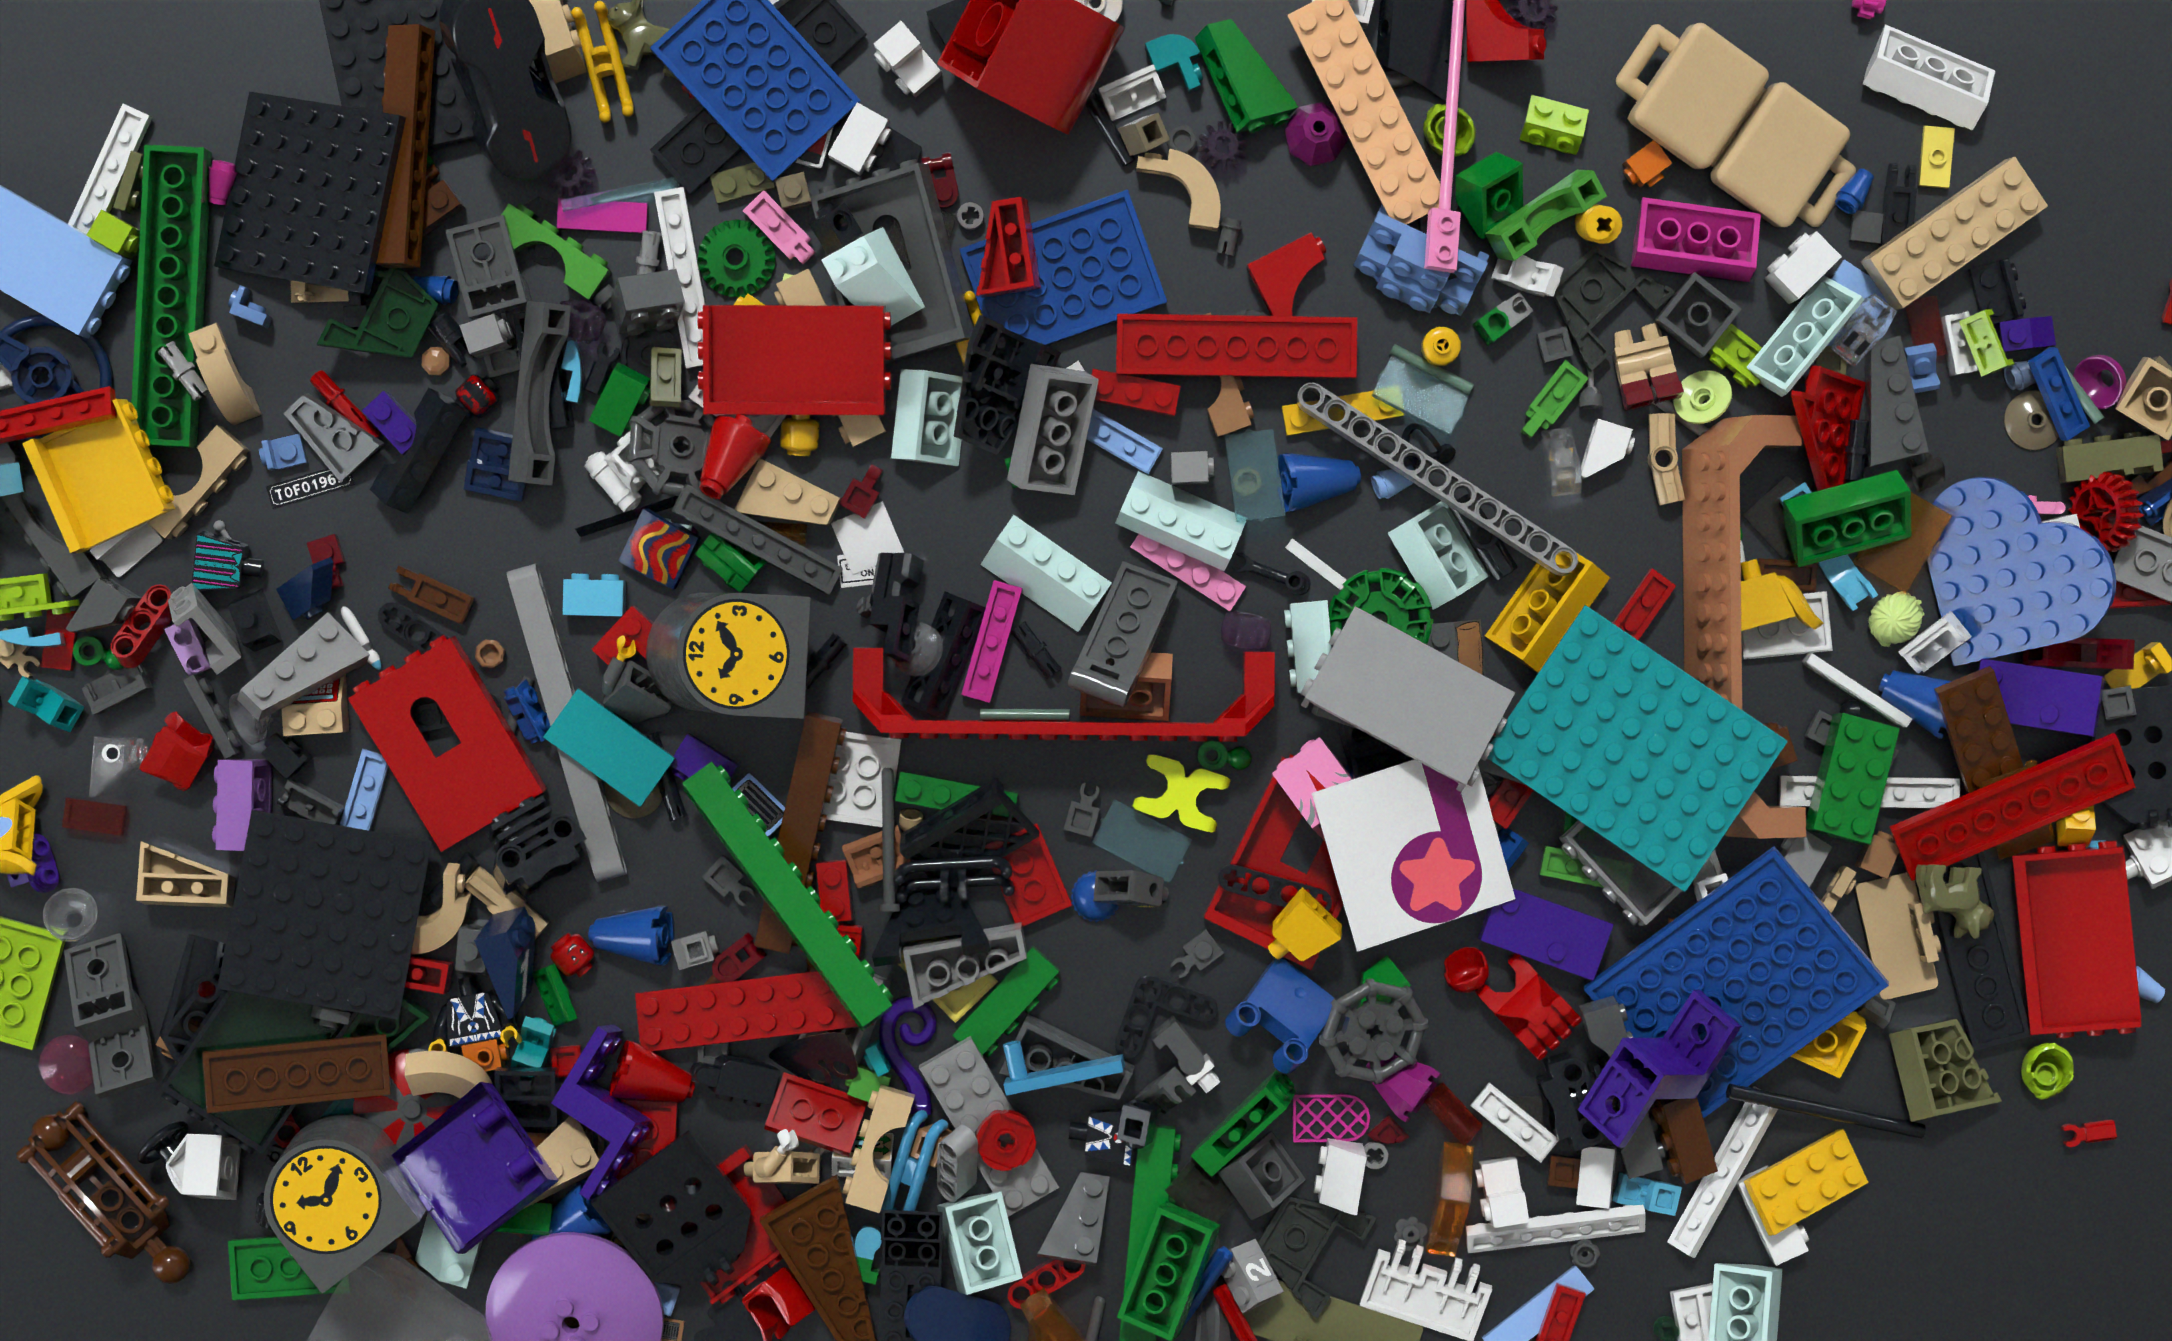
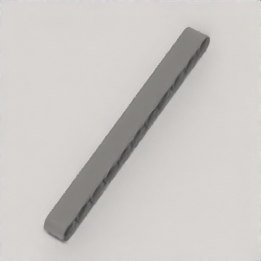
M1307 383L1300 388L1297 396L1299 408L1346 440L1553 574L1566 576L1576 567L1578 556L1571 547L1319 384ZM1308 391L1316 392L1319 396V401L1314 405L1306 404L1302 398L1303 394ZM1333 407H1338L1344 412V418L1340 421H1333L1329 418L1328 411ZM1356 424H1365L1369 428V434L1364 438L1357 437L1353 432V427ZM1382 440H1389L1394 445V451L1390 454H1384L1379 450L1378 443ZM1405 457H1416L1420 467L1416 470L1407 469L1403 464ZM1433 472L1441 473L1445 483L1440 487H1435L1429 482V475ZM1457 489L1467 490L1470 500L1466 503L1456 501L1454 491ZM1483 505H1490L1495 511L1494 518H1482L1479 508ZM1509 521L1516 522L1520 527V533L1516 536L1508 535L1504 529L1505 523ZM1535 537L1541 538L1545 542V550L1542 552L1533 551L1530 547V540ZM1556 555H1567L1571 561L1570 567L1567 569L1559 568L1555 562Z
M535 563L507 571V578L551 726L571 699L575 690L542 576ZM557 748L579 826L587 838L584 843L597 883L627 875L625 861L602 782L598 783L595 774Z

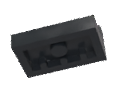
M2009 258L1968 269L1978 310L1981 312L1986 309H1992L1994 315L1990 316L1993 324L2024 315L2023 310L2026 309L2025 298L2022 292L2017 290L2015 281L2018 280V273L2014 263L2010 264Z

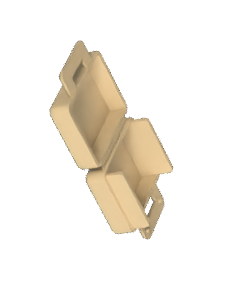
M1696 23L1688 26L1680 39L1659 24L1652 25L1616 77L1617 86L1637 100L1627 118L1630 123L1690 167L1705 169L1711 165L1713 167L1710 174L1712 182L1754 213H1761V218L1777 228L1788 227L1795 221L1797 216L1812 227L1821 226L1836 205V193L1856 173L1855 166L1839 155L1850 139L1849 129L1787 83H1774L1765 89L1764 86L1769 79L1768 70L1706 24ZM1659 46L1668 52L1669 55L1647 86L1637 78ZM1828 170H1831L1835 175L1813 206L1808 200Z

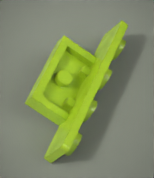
M48 573L0 579V621L13 620L14 613L24 612V618L43 616L42 610L52 609L53 615L71 613L70 607L80 605L79 599L52 602Z

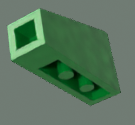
M1227 19L1207 24L1194 39L1236 132L1240 133L1249 130L1250 133H1255L1265 128L1266 125L1273 124L1274 127H1278L1287 123L1290 120L1289 116L1298 108L1296 102L1234 21Z
M1277 1070L1273 1071L1196 1146L1191 1157L1211 1177L1215 1175L1288 1108L1296 1092L1291 1079L1285 1074H1280Z

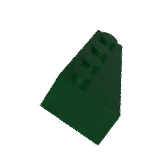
M403 994L399 1020L358 1013L342 1038L386 1034L387 1052H389L419 1025L424 1023L430 1017L431 1012Z

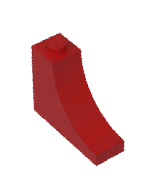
M1466 0L1467 62L1544 60V51L1546 49L1544 29L1530 28L1517 22L1505 11L1499 0Z
M1312 232L1247 264L1246 268L1271 316H1292L1293 300L1297 287L1314 267L1325 260L1323 254L1327 252L1321 238L1319 236L1314 238Z

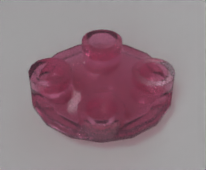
M63 1035L54 1038L45 1045L40 1055L39 1070L42 1079L50 1088L59 1093L73 1094L83 1091L94 1082L88 1042L79 1036Z

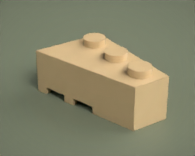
M529 0L536 11L545 37V54L554 83L556 84L587 73L588 71L579 47H582L579 34L576 29H572L570 23L574 21L569 5H564L562 0Z
M760 458L734 510L742 514L829 526L840 505L841 498Z
M142 841L140 842L136 901L144 905L233 908L235 878L233 876Z
M569 1116L537 1147L559 1181L526 1207L589 1177L597 1165L599 1159L580 1122Z

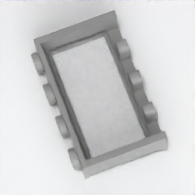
M1579 820L1559 837L1563 843L1561 846L1563 851L1570 858H1577L1584 865L1581 869L1585 875L1592 881L1597 880L1604 887L1602 889L1603 894L1611 902L1615 903L1617 901L1624 909L1622 914L1633 925L1636 923L1639 926L1647 925L1682 891Z

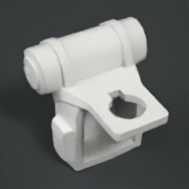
M631 431L617 441L618 447L607 455L603 451L596 452L588 457L584 465L591 478L598 482L611 497L613 503L616 506L618 505L623 512L633 510L639 505L642 496L638 491L646 483L644 478L632 464H628L626 459L629 455ZM644 432L641 450L650 449L651 435ZM651 458L645 460L659 478L662 471L654 466Z

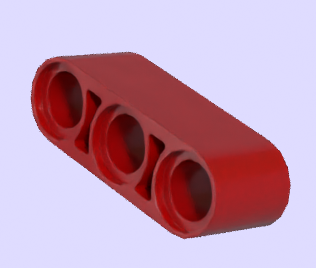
M161 584L150 587L112 639L110 649L123 667L135 668L139 666L165 631L164 629L172 621L168 603L172 592L168 587ZM167 598L164 605L156 606L158 601ZM150 622L147 629L139 630L142 624ZM133 647L130 653L122 655L125 648Z
M1048 1259L1023 1274V1279L1011 1282L1008 1289L1009 1302L1018 1309L1027 1308L1079 1277L1084 1272L1086 1264H1080L1077 1269L1071 1270L1065 1266L1064 1261ZM1044 1271H1050L1055 1275L1056 1279L1052 1284L1044 1285L1039 1281V1275ZM1024 1286L1029 1290L1030 1295L1025 1300H1018L1013 1295L1014 1289Z

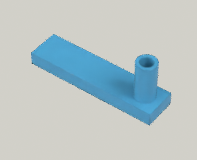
M1011 1041L1003 1044L1010 1076L1006 1077L1003 1084L1006 1096L1124 1072L1125 1068L1123 1054L1027 1073L1021 1042Z

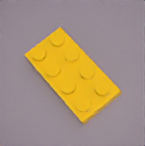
M1837 1129L1743 1181L1769 1236L1778 1234L1869 1183L1844 1129Z

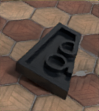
M852 110L834 126L828 153ZM888 126L891 129V133L883 146L878 144L873 154L877 158L872 167L880 169L890 168V171L900 169V163L913 159H917L918 162L922 147Z

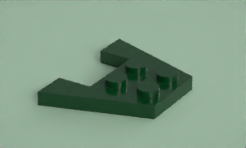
M376 265L374 275L383 278L358 330L329 318L317 342V346L412 359L438 307V303L402 268H386Z

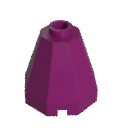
M1323 102L1298 107L1284 129L1289 153L1310 167L1334 162L1348 141V136L1335 110ZM1318 126L1319 129H1323V132L1318 133L1313 127Z
M1394 1054L1388 1060H1381V1067L1398 1058L1399 1056ZM1370 1061L1366 1065L1368 1069H1371ZM1416 1062L1414 1065L1410 1064L1384 1079L1382 1084L1375 1085L1374 1082L1372 1083L1394 1114L1405 1123H1409L1412 1118L1408 1113L1412 1111L1417 1113L1437 1085L1433 1081L1434 1077L1440 1079L1443 1074L1431 1066Z

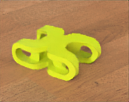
M1149 754L1146 759L1147 765L1151 769L1165 775L1167 790L1158 798L1137 797L1132 807L1158 818L1169 817L1177 809L1179 819L1185 826L1206 832H1216V821L1212 817L1199 812L1196 807V797L1200 791L1206 788L1227 789L1230 786L1231 780L1227 776L1203 768L1195 769L1188 777H1185L1184 766L1179 761Z

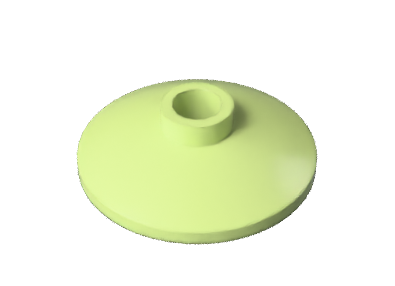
M1711 370L1699 371L1689 375L1681 382L1684 393L1681 398L1673 400L1674 408L1683 420L1693 424H1704L1717 419L1727 410L1732 399V388L1727 378L1722 374Z

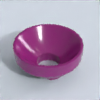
M2094 355L2082 360L2077 365L2073 375L2098 409H2106L2115 405L2120 400L2127 384L2124 370L2120 364L2106 355ZM2103 370H2108L2112 373L2114 377L2113 385H2106L2102 381L2101 373Z

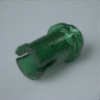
M1662 1316L1655 1321L1654 1332L1658 1338L1664 1341L1676 1340L1674 1336H1679V1330L1673 1318ZM1670 1327V1330L1664 1333L1662 1328Z

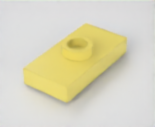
M1923 127L1918 186L1949 188L1955 128Z

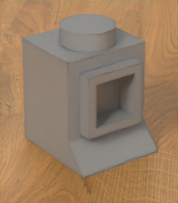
M709 930L671 941L679 970L715 960V953L719 952L716 936H710Z

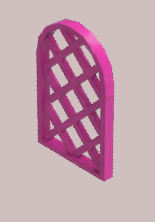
M1344 1093L1294 1094L1292 1116L1293 1142H1327V1139H1320L1327 1131L1336 1140L1349 1142L1357 1140L1365 1134L1369 1127V1109L1363 1100L1355 1095ZM1340 1097L1352 1098L1353 1100L1347 1105ZM1299 1098L1313 1099L1305 1105ZM1320 1098L1333 1099L1326 1105ZM1316 1100L1324 1107L1318 1115L1309 1109ZM1337 1100L1345 1107L1338 1115L1330 1109ZM1296 1101L1303 1107L1297 1115ZM1356 1101L1360 1102L1365 1108L1359 1115L1351 1109ZM1305 1111L1314 1118L1307 1126L1299 1119ZM1326 1111L1334 1117L1328 1125L1320 1119ZM1347 1111L1355 1117L1349 1125L1341 1119ZM1365 1113L1367 1115L1366 1122L1361 1119ZM1296 1121L1304 1128L1297 1136ZM1316 1121L1324 1127V1130L1318 1136L1309 1129ZM1337 1121L1345 1127L1338 1136L1330 1129ZM1357 1121L1365 1126L1358 1135L1351 1129ZM1307 1131L1314 1139L1299 1138ZM1348 1131L1354 1136L1342 1138Z

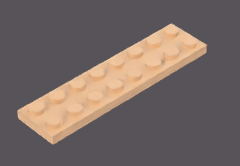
M1315 0L1288 14L1287 17L1387 215L1407 225L1427 215L1431 208L1439 209L1440 182L1348 0Z

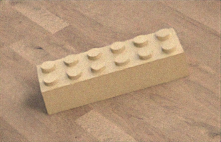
M2016 157L2008 158L1860 262L1892 310L1902 309L2048 207V205Z

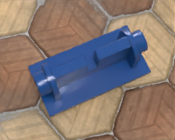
M2172 478L2137 499V501L2143 503L2139 506V511L2144 515L2143 517L2150 526L2163 518L2165 509L2172 499Z
M524 679L516 688L512 686L504 690L506 695L504 700L513 716L523 712L525 717L518 719L516 722L525 740H529L531 744L539 740L543 742L545 740L543 738L551 727L549 719L538 702L537 692L529 685L527 679Z

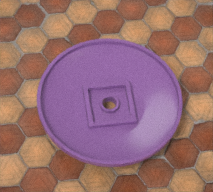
M560 1232L538 1237L522 1245L498 1269L490 1285L486 1301V1324L491 1341L662 1340L664 1314L661 1297L655 1283L628 1251L607 1239L591 1234ZM566 1317H574L578 1320L580 1326L578 1328H570L565 1324L564 1319Z

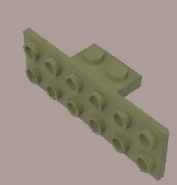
M1280 1279L1277 1280L1284 1291L1268 1303L1243 1313L1254 1335L1272 1341H1420L1423 1332V1326L1330 1296L1319 1317L1316 1318L1287 1284Z

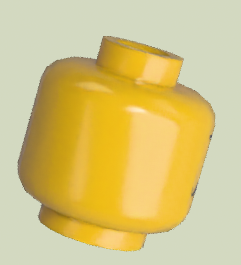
M1448 327L1431 329L1424 336L1421 343L1423 357L1435 366L1451 364L1458 357L1461 350L1459 336ZM1439 340H1444L1442 344L1437 343Z
M792 415V418H786L781 422L780 446L787 450L788 455L810 456L811 451L818 448L819 423L814 419H810V415Z

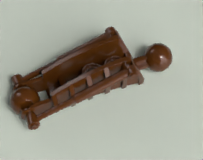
M75 1101L66 1109L67 1112L64 1114L59 1110L56 1114H45L38 1118L33 1124L32 1135L27 1138L30 1144L28 1146L25 1145L16 1153L18 1161L25 1165L28 1162L57 1193L58 1199L101 1246L100 1252L106 1258H111L116 1253L117 1255L134 1259L145 1249L153 1258L152 1271L157 1279L168 1284L178 1283L183 1280L189 1273L191 1266L188 1254L180 1247L166 1246L159 1238L170 1226L165 1209L170 1205L165 1195L159 1196L121 1152L107 1142L83 1115L86 1111L80 1102L77 1103ZM78 1120L91 1136L85 1139L71 1122ZM71 1132L82 1146L59 1165L48 1152L57 1151L64 1147L69 1140ZM96 1140L106 1152L100 1155L92 1146L94 1141ZM37 1151L53 1167L49 1173L36 1160L35 1153ZM108 1159H110L117 1166V1171H114V1169L106 1162ZM101 1166L112 1177L104 1185L93 1175ZM59 1174L67 1183L64 1189L54 1180V1176ZM123 1175H125L134 1186L130 1188L122 1179ZM87 1178L99 1189L90 1198L79 1187ZM109 1190H114L119 1194V1202L114 1207H107L103 1203V1195ZM74 1191L82 1202L79 1204L70 1192ZM138 1192H140L149 1203L145 1205V1203L137 1196ZM89 1208L97 1218L93 1220L84 1209ZM129 1212H134L139 1216V1224L134 1229H127L123 1225V1217ZM104 1224L113 1235L109 1237L100 1226Z

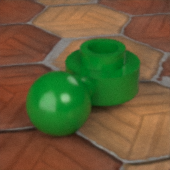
M84 636L74 644V658L82 665L92 666L102 660L112 670L124 668L113 655L111 649L106 650L102 641L97 637ZM88 645L93 646L95 649V653L91 657L85 653V648ZM125 649L123 650L122 655L128 654Z
M1208 740L1199 746L1197 760L1202 767L1211 771L1222 768L1225 763H1229L1236 770H1244L1250 766L1252 755L1245 747L1239 746L1231 751H1227L1220 742ZM1211 749L1217 753L1214 760H1208L1206 757L1207 752Z

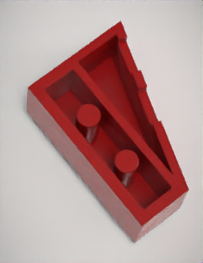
M1021 196L992 201L986 233L984 258H982L981 262L982 270L976 296L986 298L1041 288L1028 200Z

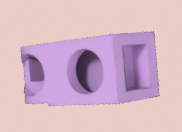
M189 618L177 627L173 624L164 629L189 677L211 668L205 643L197 628L198 624L192 618Z

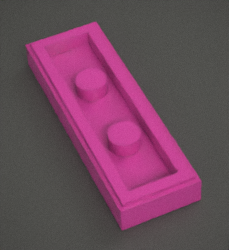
M558 198L557 229L643 234L642 230H647L649 204Z

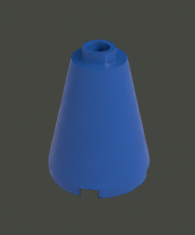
M1285 453L1278 455L1276 461V478L1281 477V487H1277L1280 504L1285 512H1295L1354 491L1357 484L1361 482L1360 468L1355 466L1351 460Z
M1895 670L1892 671L1891 675L1885 673L1878 690L1883 692L1881 698L1911 717L1915 723L1936 738L1943 739L1945 734L1941 733L1940 730L1942 727L1946 728L1934 688L1951 681Z
M657 906L598 918L589 927V941L593 942L596 949L657 966H664L668 964L672 953H667L668 944H671V941L674 940L672 912H666L669 907Z
M587 1179L578 1182L553 1208L550 1234L577 1232L600 1237L612 1231L592 1206L591 1200L579 1194ZM533 1234V1236H532L531 1239L534 1240V1239H536V1238H538V1237L545 1236V1235H535V1234Z

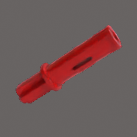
M323 370L316 372L310 378L311 384L327 400V406L331 405L338 413L376 438L381 436V433L344 394L346 390L344 388L340 389Z

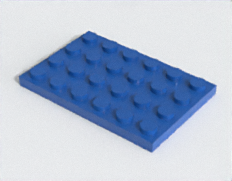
M702 0L650 47V50L772 182L855 107L857 102H861L769 0Z
M1128 189L1031 223L1041 285L1040 289L986 298L976 296L983 316L1004 325V328L1046 346L1117 321V314H1137L1167 303ZM986 240L959 249L975 295L980 282L982 258H984Z

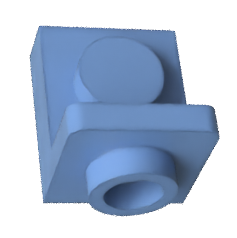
M240 285L238 291L234 290L230 296L228 306L231 309L229 313L262 327L269 328L272 317L265 314L266 308L249 302L248 307H246L251 290Z
M1934 343L1904 348L1914 392L1920 393L1940 389V381L1936 374L1937 350Z
M300 433L274 440L267 439L261 441L263 448L259 449V455L263 466L267 465L268 470L276 471L308 463L303 437Z

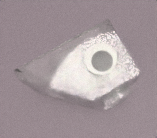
M114 735L94 737L89 797L111 794L140 769V765L147 754V745H143L144 738Z

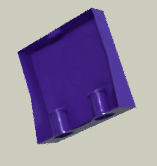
M479 1082L436 1121L391 1155L439 1229L458 1254L468 1252L559 1181L494 1085L485 1082Z

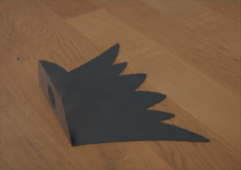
M1382 0L1380 2L1376 57L1379 63L1411 78L1446 102L1448 82L1445 78H1448L1449 65L1445 60H1449L1451 37L1449 35H1451L1452 12L1449 9L1453 8V0ZM1464 18V26H1465L1466 23H1467V20Z

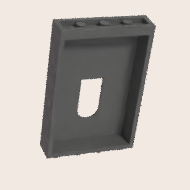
M917 159L908 160L900 163V169L890 171V168L880 169L872 172L873 177L865 180L863 176L851 178L845 181L846 186L837 188L836 185L826 186L819 189L820 194L810 197L815 218L818 217L816 211L831 203L835 207L845 202L863 232L853 241L873 232L875 222L883 215L893 216L900 224L911 269L906 271L925 307L892 325L891 330H886V342H891V360H886V364L970 339L973 329L928 164L918 163ZM825 251L826 257L829 256V255H831L832 253H834V252H831V253L827 254L826 251ZM834 285L839 306H854Z

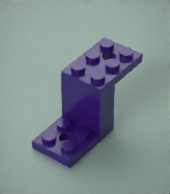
M1693 990L1663 1038H1622L1579 1106L1578 1111L1618 1148L1625 1147L1656 1099H1695L1742 1026L1701 990ZM1701 1024L1705 1026L1707 1031L1704 1040H1701L1698 1036V1028ZM1615 1097H1618L1621 1103L1620 1110L1617 1113L1613 1110L1612 1105Z
M614 1024L598 1026L551 1102V1104L610 1142L579 1192L580 1195L588 1200L594 1199L619 1181L616 1178L622 1168L626 1169L634 1158L632 1153L637 1143L641 1144L650 1131L647 1127L651 1121L650 1118L622 1100L610 1096L609 1091L593 1082L594 1079L598 1080L605 1071L607 1065L604 1062L608 1055H613L622 1042V1039L619 1037L623 1030Z

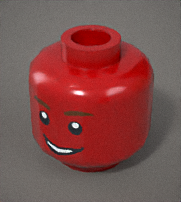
M568 932L550 947L553 950L550 954V959L564 976L570 977L576 973L578 977H581L593 967L590 961L593 959L595 952L580 934L571 935Z

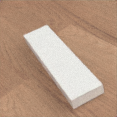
M1807 653L1802 660L1803 665L1898 727L1905 728L1911 722V717L1813 653Z

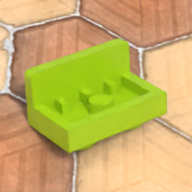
M1531 95L1520 140L1576 155L1584 136L1589 110Z
M1730 323L1708 351L1711 355L1709 359L1719 368L1724 369L1726 366L1734 373L1733 379L1745 388L1748 385L1753 388L1760 383V380L1746 367L1762 347Z

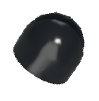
M1859 700L1845 702L1840 708V713L1860 717Z

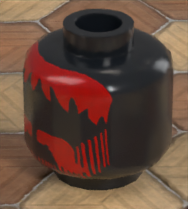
M473 374L456 389L455 395L457 399L455 401L467 411L466 415L469 418L473 416L482 418L499 402V397L495 392L499 387L488 375L482 378L477 374Z

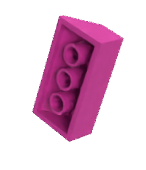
M1642 197L1633 241L1631 266L1685 274L1696 272L1700 276L1750 282L1757 266L1761 213Z

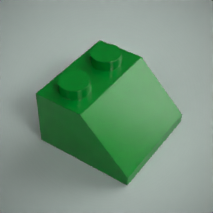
M1494 152L1455 175L1456 202L1478 237L1482 239L1486 238L1485 233L1523 207V163Z

